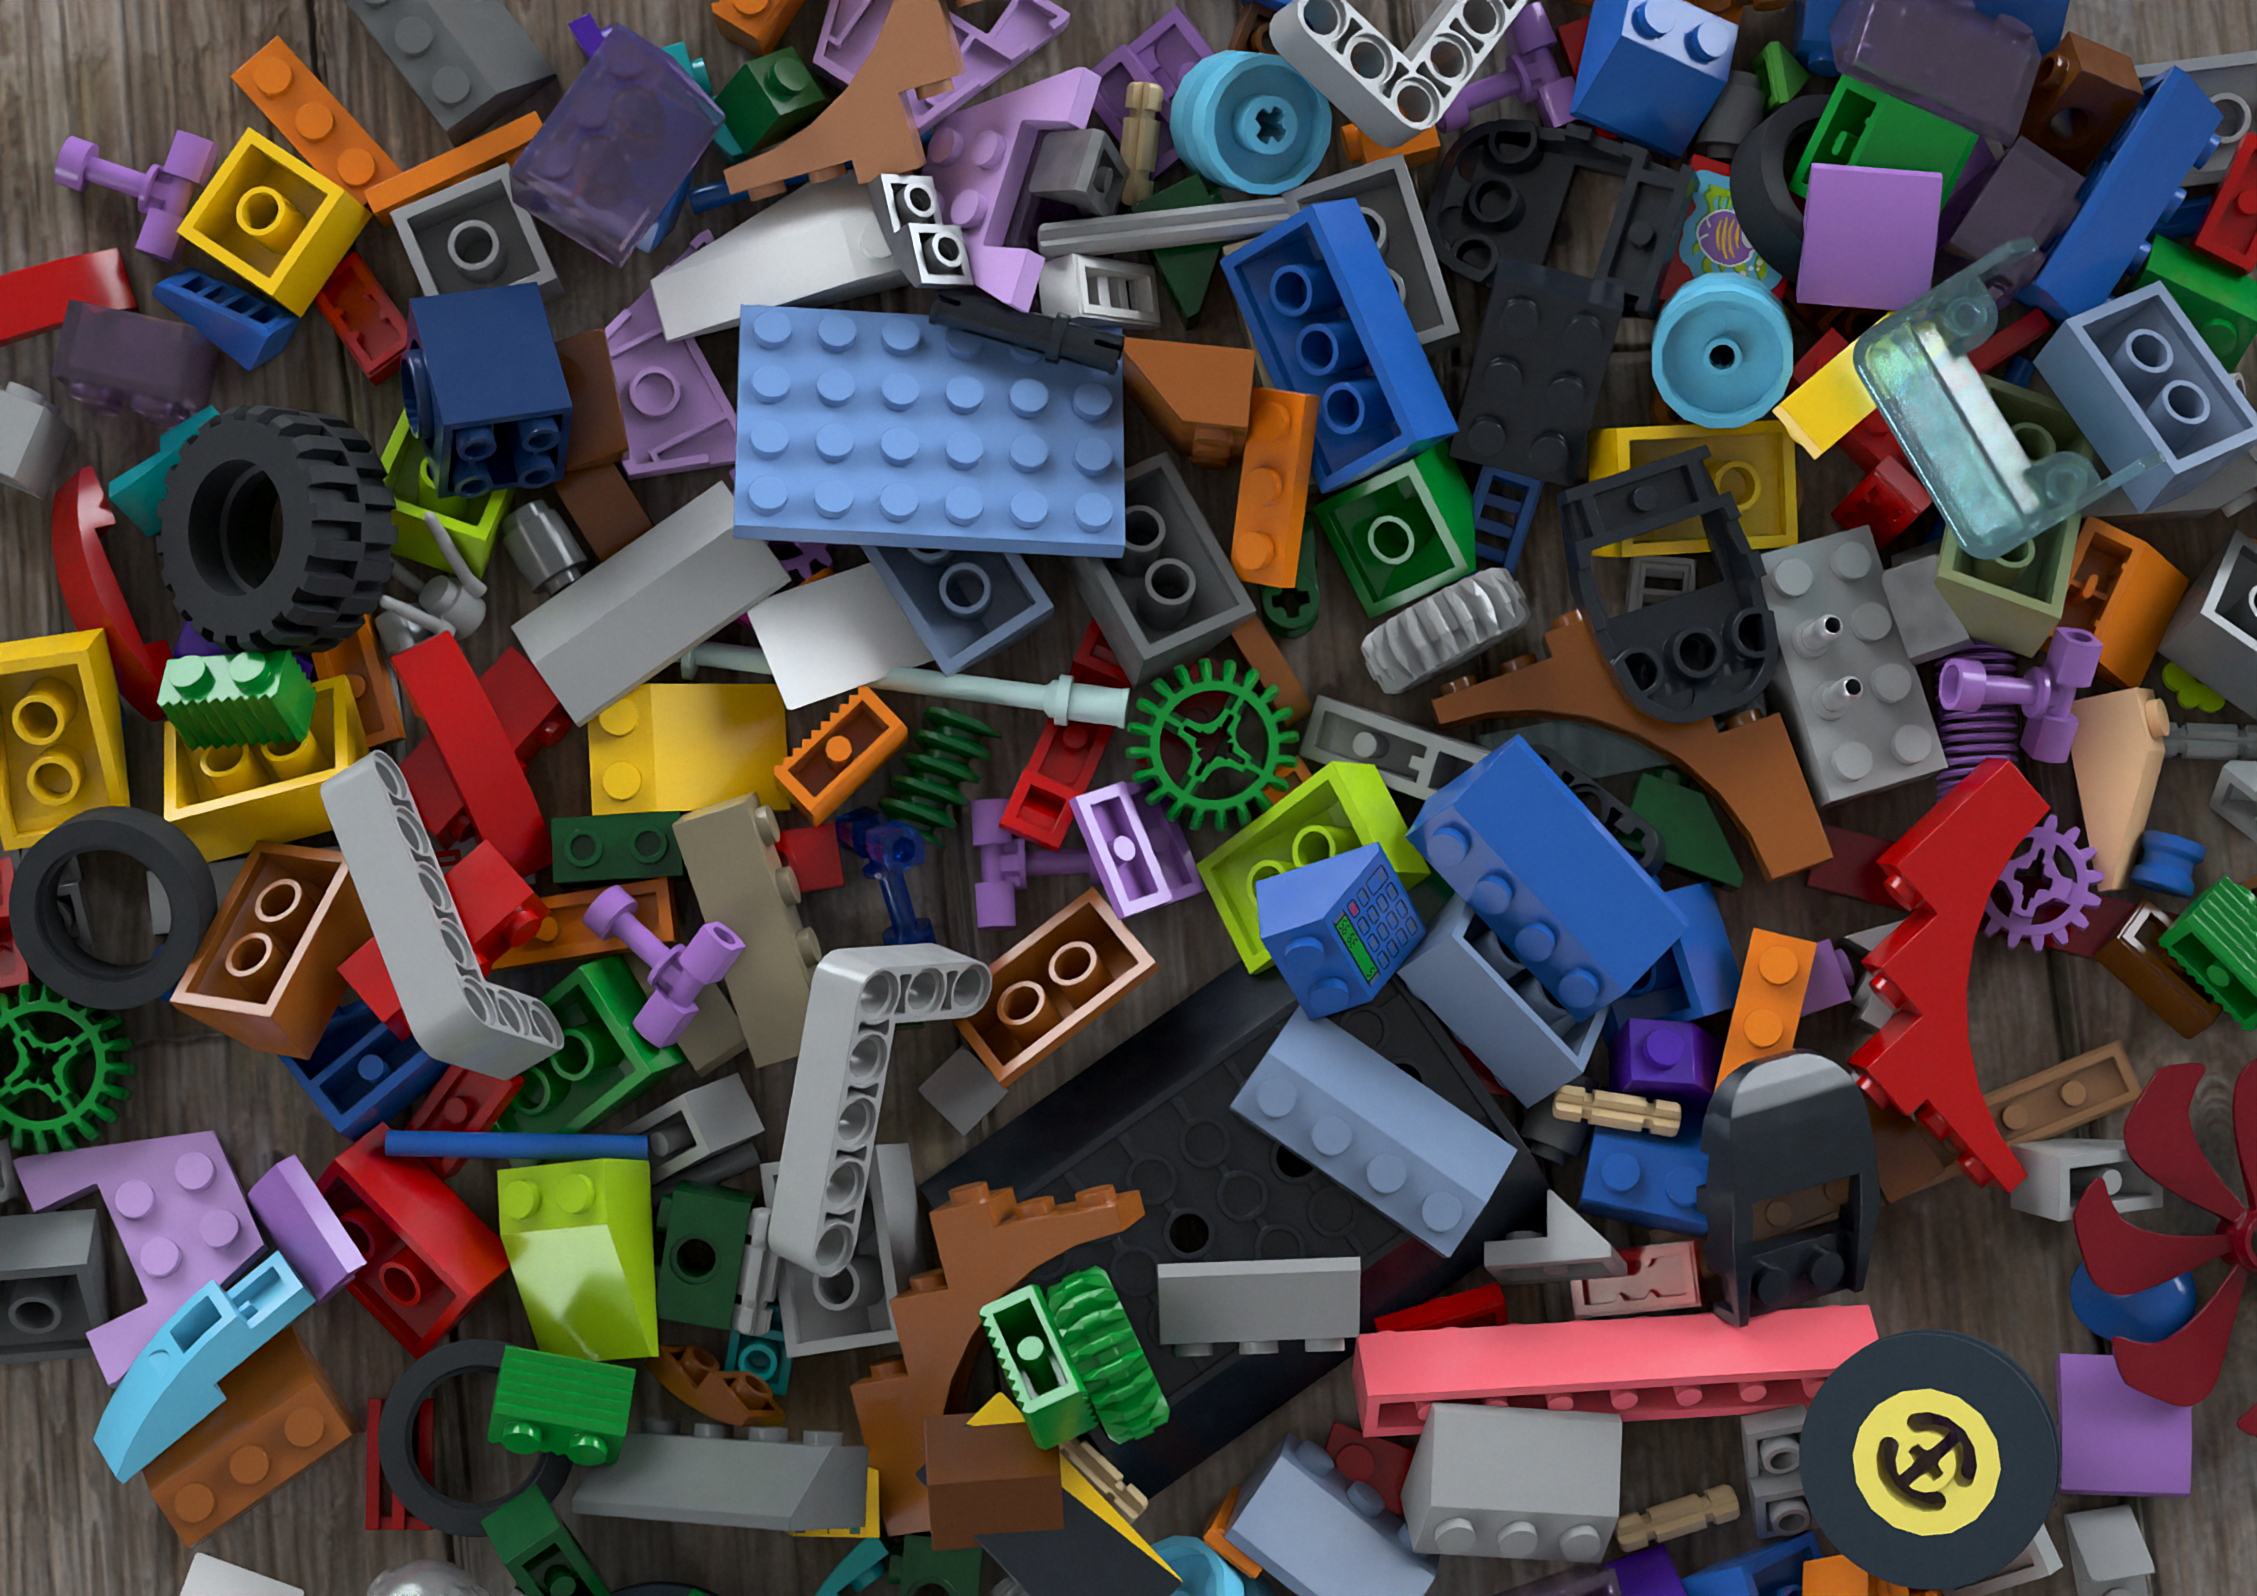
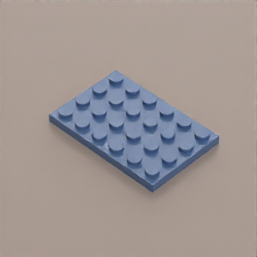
M741 304L733 538L1105 558L1123 557L1125 549L1122 356L1120 360H1117V363H1119L1118 369L1113 376L1109 375L1108 372L1060 359L1058 365L1045 362L1044 354L944 326H934L929 324L930 315ZM1122 326L1091 327L1116 335L1122 334Z

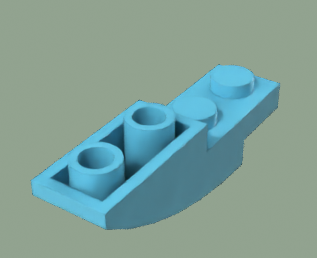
M278 1250L227 1292L214 1279L210 1280L160 1328L133 1362L109 1401L93 1438L115 1477L122 1484L152 1462L165 1449L223 1403L227 1398L217 1382L317 1301L292 1264Z

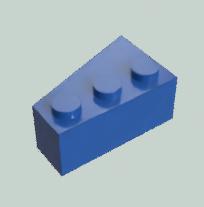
M363 999L342 1008L337 1006L310 1060L277 1055L338 1133L354 1143L382 1121L385 1124L390 1122L437 1083L451 1066L449 1063L429 1056L418 1044L413 1034L402 1042L383 1024Z

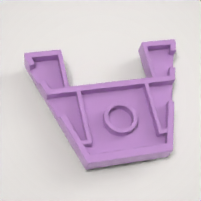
M830 0L813 58L812 72L844 92L873 50L893 0ZM1012 0L991 31L985 34L949 11L966 72L951 78L954 90L918 100L915 89L906 91L919 137L1062 33L1069 24L1070 13L1049 0Z
M1085 67L1073 68L948 115L937 123L934 135L928 145L927 163L923 166L921 176H932L943 224L960 225L973 283L1020 312L1029 313L1045 258L1029 249L1002 246L1038 131L1041 129L1068 131L1086 129L1102 77Z
M709 229L699 233L690 242V247L661 273L715 241ZM649 287L627 310L624 309L605 328L629 444V460L620 461L619 464L628 480L735 464L737 415L694 337L666 344L651 288Z
M214 1130L81 1148L71 1152L60 1151L50 1153L49 1155L24 1156L12 1161L31 1207L36 1214L51 1213L99 1189L148 1300L145 1305L86 1332L107 1385L113 1389L118 1387L133 1362L160 1328L193 1295L212 1279L226 1290L269 1250L220 1136Z

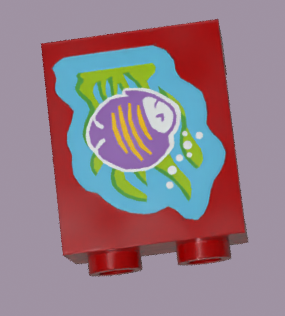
M1693 154L1687 166L1695 169L1701 184L1698 192L1693 193L1656 308L1660 312L1662 304L1683 283L1706 273H1739L1760 281L1782 301L1788 279L1776 272L1759 256L1747 240L1736 218L1729 186L1731 165ZM1788 190L1796 207L1804 216L1806 199Z

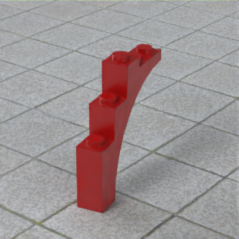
M1986 757L1875 861L1888 876L1883 885L1889 894L1905 909L1911 911L1915 907L1916 910L1861 961L1874 977L1868 983L1874 994L1891 1010L1897 1011L1899 1008L1901 1010L1846 1062L1860 1077L1856 1084L1864 1099L1879 1112L1887 1108L1909 1116L1917 1109L1914 1112V1116L1924 1129L1938 1141H1942L1946 1137L1961 1155L1955 1160V1163L1979 1188L1990 1185L2011 1193L2029 1175L2000 1136L1979 1089L1968 1041L1967 984L1974 938L1990 893L2017 846L2051 807L2009 759Z

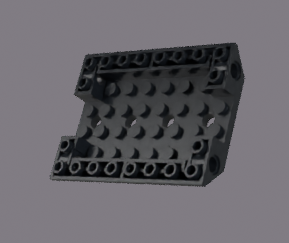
M1240 960L919 1185L934 1209L950 1200L948 1191L981 1181L987 1182L989 1191L1013 1186L1017 1204L1042 1196H1053L1055 1205L1076 1201V1193L1107 1184L1114 1185L1116 1194L1134 1190L1140 1191L1145 1211L1144 1217L1122 1232L1075 1245L1046 1261L1023 1281L1017 1291L1029 1285H1039L1044 1298H1046L1047 1287L1061 1281L1062 1276L1077 1269L1082 1271L1096 1265L1106 1271L1170 1412L1168 1422L1153 1429L1154 1433L1137 1441L1134 1438L1119 1445L1111 1440L1096 1410L1095 1413L1099 1423L1094 1429L1087 1432L1105 1458L1123 1475L1122 1481L1128 1486L1132 1483L1147 1500L1157 1495L1354 1355L1356 1337L1344 1338V1351L1305 1352V1339L1278 1340L1279 1353L1239 1354V1342L1212 1343L1213 1355L1173 1357V1344H1159L1156 1264L1360 1257L1359 1334L1377 1333L1374 1322L1375 1318L1424 1304L1484 1263V1242L1505 1240L1506 1234L1514 1231H1529L1547 1218V1190H1552L1532 1153L1426 1003L1417 999L1409 991L1405 981L1396 972L1372 1001L1325 1017L1394 1065H1407L1417 1073L1420 1083L1518 1150L1489 1201L1450 1258H1442L1314 1168L1302 1177L1295 1178L1284 1174L1278 1167L1276 1159L1281 1145L1228 1109L1300 1005L1276 965L1259 974H1249L1243 960ZM1183 1214L1199 1216L1208 1228V1238L1205 1245L1193 1253H1185L1178 1250L1170 1239V1227L1173 1221Z

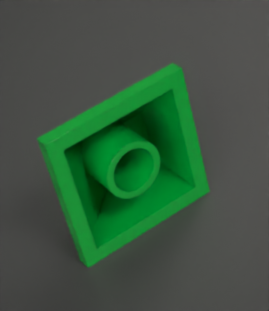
M1445 440L1412 458L1371 474L1312 506L1369 619L1465 577L1476 570L1473 495L1455 459L1448 456L1449 448Z

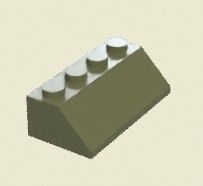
M1981 373L1976 382L1933 583L1972 638L2033 658L2062 617L2094 448L2060 400Z

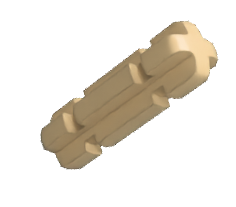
M1137 81L1131 82L1127 86L1125 108L1130 109L1129 117H1124L1120 148V155L1130 169L1120 204L1124 206H1132L1153 195L1154 181L1149 180V172H1155L1160 121L1155 120L1156 112H1161L1163 89L1155 83Z
M1564 1085L1555 1091L1552 1106L1553 1116L1557 1119L1580 1122L1581 1118L1588 1119V1124L1641 1132L1642 1128H1647L1649 1134L1668 1137L1677 1135L1682 1114L1681 1105L1677 1102L1653 1099L1652 1103L1646 1102V1097L1593 1089L1592 1093H1585V1088Z
M1074 1437L1059 1444V1452L1129 1525L1134 1523L1146 1510L1148 1505L1147 1498L1132 1483L1126 1486L1121 1481L1123 1475L1087 1440L1081 1443Z
M1723 1484L1704 1490L1705 1496L1698 1497L1694 1493L1645 1508L1646 1514L1643 1515L1633 1512L1620 1516L1614 1528L1617 1543L1621 1550L1631 1552L1649 1546L1648 1541L1652 1539L1660 1543L1707 1528V1522L1710 1521L1718 1525L1737 1519L1740 1516V1506L1735 1491L1731 1486Z

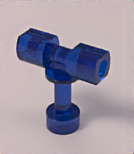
M867 806L837 816L835 828L840 845L844 850L859 858H868L869 863L862 868L863 875L867 879L879 880L892 924L881 934L884 946L923 943L937 944L931 920L928 918H916L903 871L924 863L925 844L918 830L897 819L889 821L883 813Z

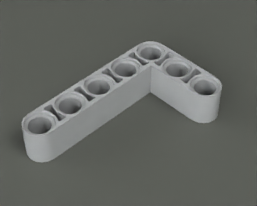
M1293 0L1274 14L1270 22L1269 35L1278 53L1360 130L1381 147L1392 149L1404 145L1439 121L1528 0H1443L1403 54L1346 0ZM1304 17L1313 25L1315 32L1307 26ZM1465 19H1466V20L1468 21V23L1470 24L1471 29H1470L1469 26L1466 24ZM1351 61L1354 62L1356 66L1359 68L1361 75L1357 74V72L1354 70ZM1431 61L1437 66L1439 73L1433 68ZM1398 105L1405 111L1407 119L1399 111Z
M374 750L324 781L320 785L323 804L409 1027L421 1048L436 1060L501 1080H510L561 1050L564 1046L562 1029L554 1014L542 1001L484 980L407 782L396 763L383 751Z
M934 943L842 948L830 951L821 959L815 969L811 984L768 1229V1243L770 1249L776 1255L821 1277L830 1278L835 1276L847 1266L853 1256L857 1241L895 1023L967 1018L975 1015L984 1007L992 989V974L990 968L985 963Z

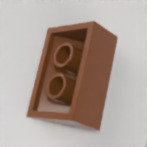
M1125 337L1123 390L1176 454L1181 457H1191V465L1194 467L1210 470H1225L1229 468V461H1242L1249 421L1255 350Z
M257 840L169 1002L176 1009L259 1052L310 1060L349 985L336 968L374 936L342 851Z
M1093 886L988 967L992 974V989L984 1007L973 1016L951 1020L1003 1089H1005L1158 972L1160 968L1121 920H1117L1115 912Z
M294 1325L289 1326L264 1343L240 1365L220 1379L217 1384L227 1399L159 1454L152 1462L142 1468L151 1495L186 1548L204 1543L364 1433V1430Z

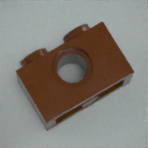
M2068 31L2054 51L2048 52L2041 59L2035 75L2016 99L2010 100L2000 114L1996 128L2007 163L2070 189L2144 97V92L2131 57Z

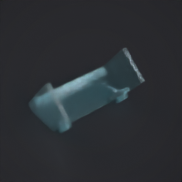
M2032 237L2006 242L1872 326L1859 337L1853 351V364L1859 378L1958 544L1966 553L1978 559H1995L2011 552L2167 462L2161 450L2136 460L2103 481L2087 458L2072 451L2056 452L2033 465L2031 464L1966 354L1984 344L1993 335L1997 326V307L1984 282L2037 250L2038 246Z

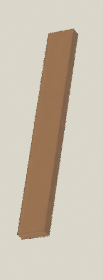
M2115 1040L1982 1094L2000 1136L2010 1149L2012 1144L2043 1141L2132 1105L2137 1101L2142 1090L2121 1041ZM1918 1121L1915 1124L1932 1148L1945 1172L1902 1198L1963 1174L1955 1163V1160L1961 1155L1946 1137L1942 1141L1935 1139ZM1850 1176L1752 1204L1753 1243L1838 1219L1840 1204L1848 1202ZM1882 1197L1880 1207L1886 1205ZM1657 1229L1645 1232L1650 1245L1698 1240L1702 1279L1716 1274L1708 1270L1706 1266L1703 1244L1710 1242L1708 1231L1703 1239Z

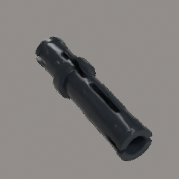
M937 289L936 291L938 300L934 299L929 317V324L944 326L1044 354L1045 362L1058 365L1060 359L1108 372L1109 375L1114 376L1116 374L1119 364L1117 360H1120L1122 356L1125 335H1116L1071 322V315L1061 312L1057 313L1056 318L1030 310L1029 313H1024L1005 303L959 290Z

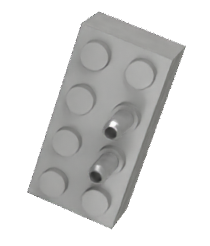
M1869 524L1760 554L1767 573L1766 576L1761 577L1766 608L1774 611L1779 640L1776 669L1766 688L1774 713L1780 712L1816 811L1920 782L1948 768L1916 667L1913 666L1908 658L1882 584L1881 573L1884 569Z

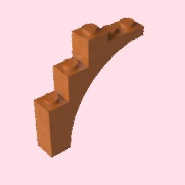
M1578 609L1560 615L1550 621L1553 630L1545 632L1541 641L1547 659L1538 662L1535 653L1520 656L1499 666L1501 676L1481 683H1477L1475 675L1453 680L1439 687L1442 697L1431 700L1430 709L1440 732L1485 720L1537 717L1586 724L1638 743L1677 766L1716 801L1745 839L1766 884L1824 865L1834 858L1780 712L1764 718L1760 708L1743 712L1725 720L1724 724L1727 731L1719 734L1712 716L1689 723H1672L1656 720L1640 713L1630 706L1614 687Z
M981 1181L948 1191L950 1200L929 1213L943 1268L911 1276L909 1278L910 1287L889 1300L903 1354L892 1355L873 1361L869 1364L871 1372L850 1386L864 1444L869 1446V1464L871 1468L878 1470L879 1503L888 1537L931 1530L928 1491L916 1477V1472L926 1463L924 1416L965 1413L975 1362L988 1336L978 1315L982 1306L1017 1291L1023 1281L1046 1261L1075 1245L1122 1232L1144 1217L1145 1211L1139 1190L1116 1194L1114 1185L1107 1184L1076 1193V1201L1055 1205L1053 1196H1042L1017 1204L1013 1186L989 1191L987 1182Z

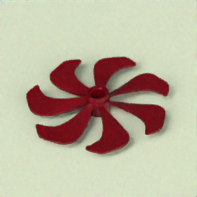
M2257 1058L2251 1060L2238 1075L2234 1086L2232 1120L2236 1149L2249 1208H2245L2208 1163L2197 1144L2190 1125L2189 1108L2191 1100L2206 1068L2201 1063H2181L2159 1068L2148 1081L2125 1121L2123 1130L2124 1144L2130 1159L2150 1179L2178 1197L2222 1219L2216 1228L2215 1235H2165L2131 1225L2123 1220L2115 1209L2108 1194L2106 1183L2100 1177L2094 1178L2085 1188L2072 1215L2074 1231L2086 1272L2095 1286L2109 1294L2122 1296L2141 1292L2193 1270L2218 1256L2224 1263L2233 1267L2201 1310L2185 1326L2168 1338L2157 1343L2136 1342L2121 1336H2114L2112 1338L2113 1356L2124 1383L2136 1391L2175 1406L2188 1407L2196 1405L2212 1392L2220 1374L2248 1273L2257 1274V1253L2254 1254L2251 1246V1237L2257 1228ZM2257 1402L2236 1422L2238 1429L2256 1438Z

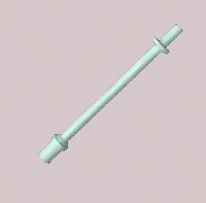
M704 641L675 661L681 663V676L685 680H693L699 665L773 675L762 648ZM895 667L889 669L888 677L862 685L883 690L1044 710L1049 718H1054L1055 725L1068 726L1069 720L1118 726V728L1125 729L1130 704V688L1119 689L1075 683L1074 676L1063 674L1060 675L1059 680H1053L1048 685L957 673L946 678L942 671Z

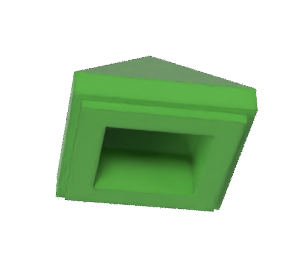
M1779 41L1769 42L1751 62L1753 74L1762 78L1761 91L1767 96L1763 120H1766L1779 108L1791 101L1811 77Z

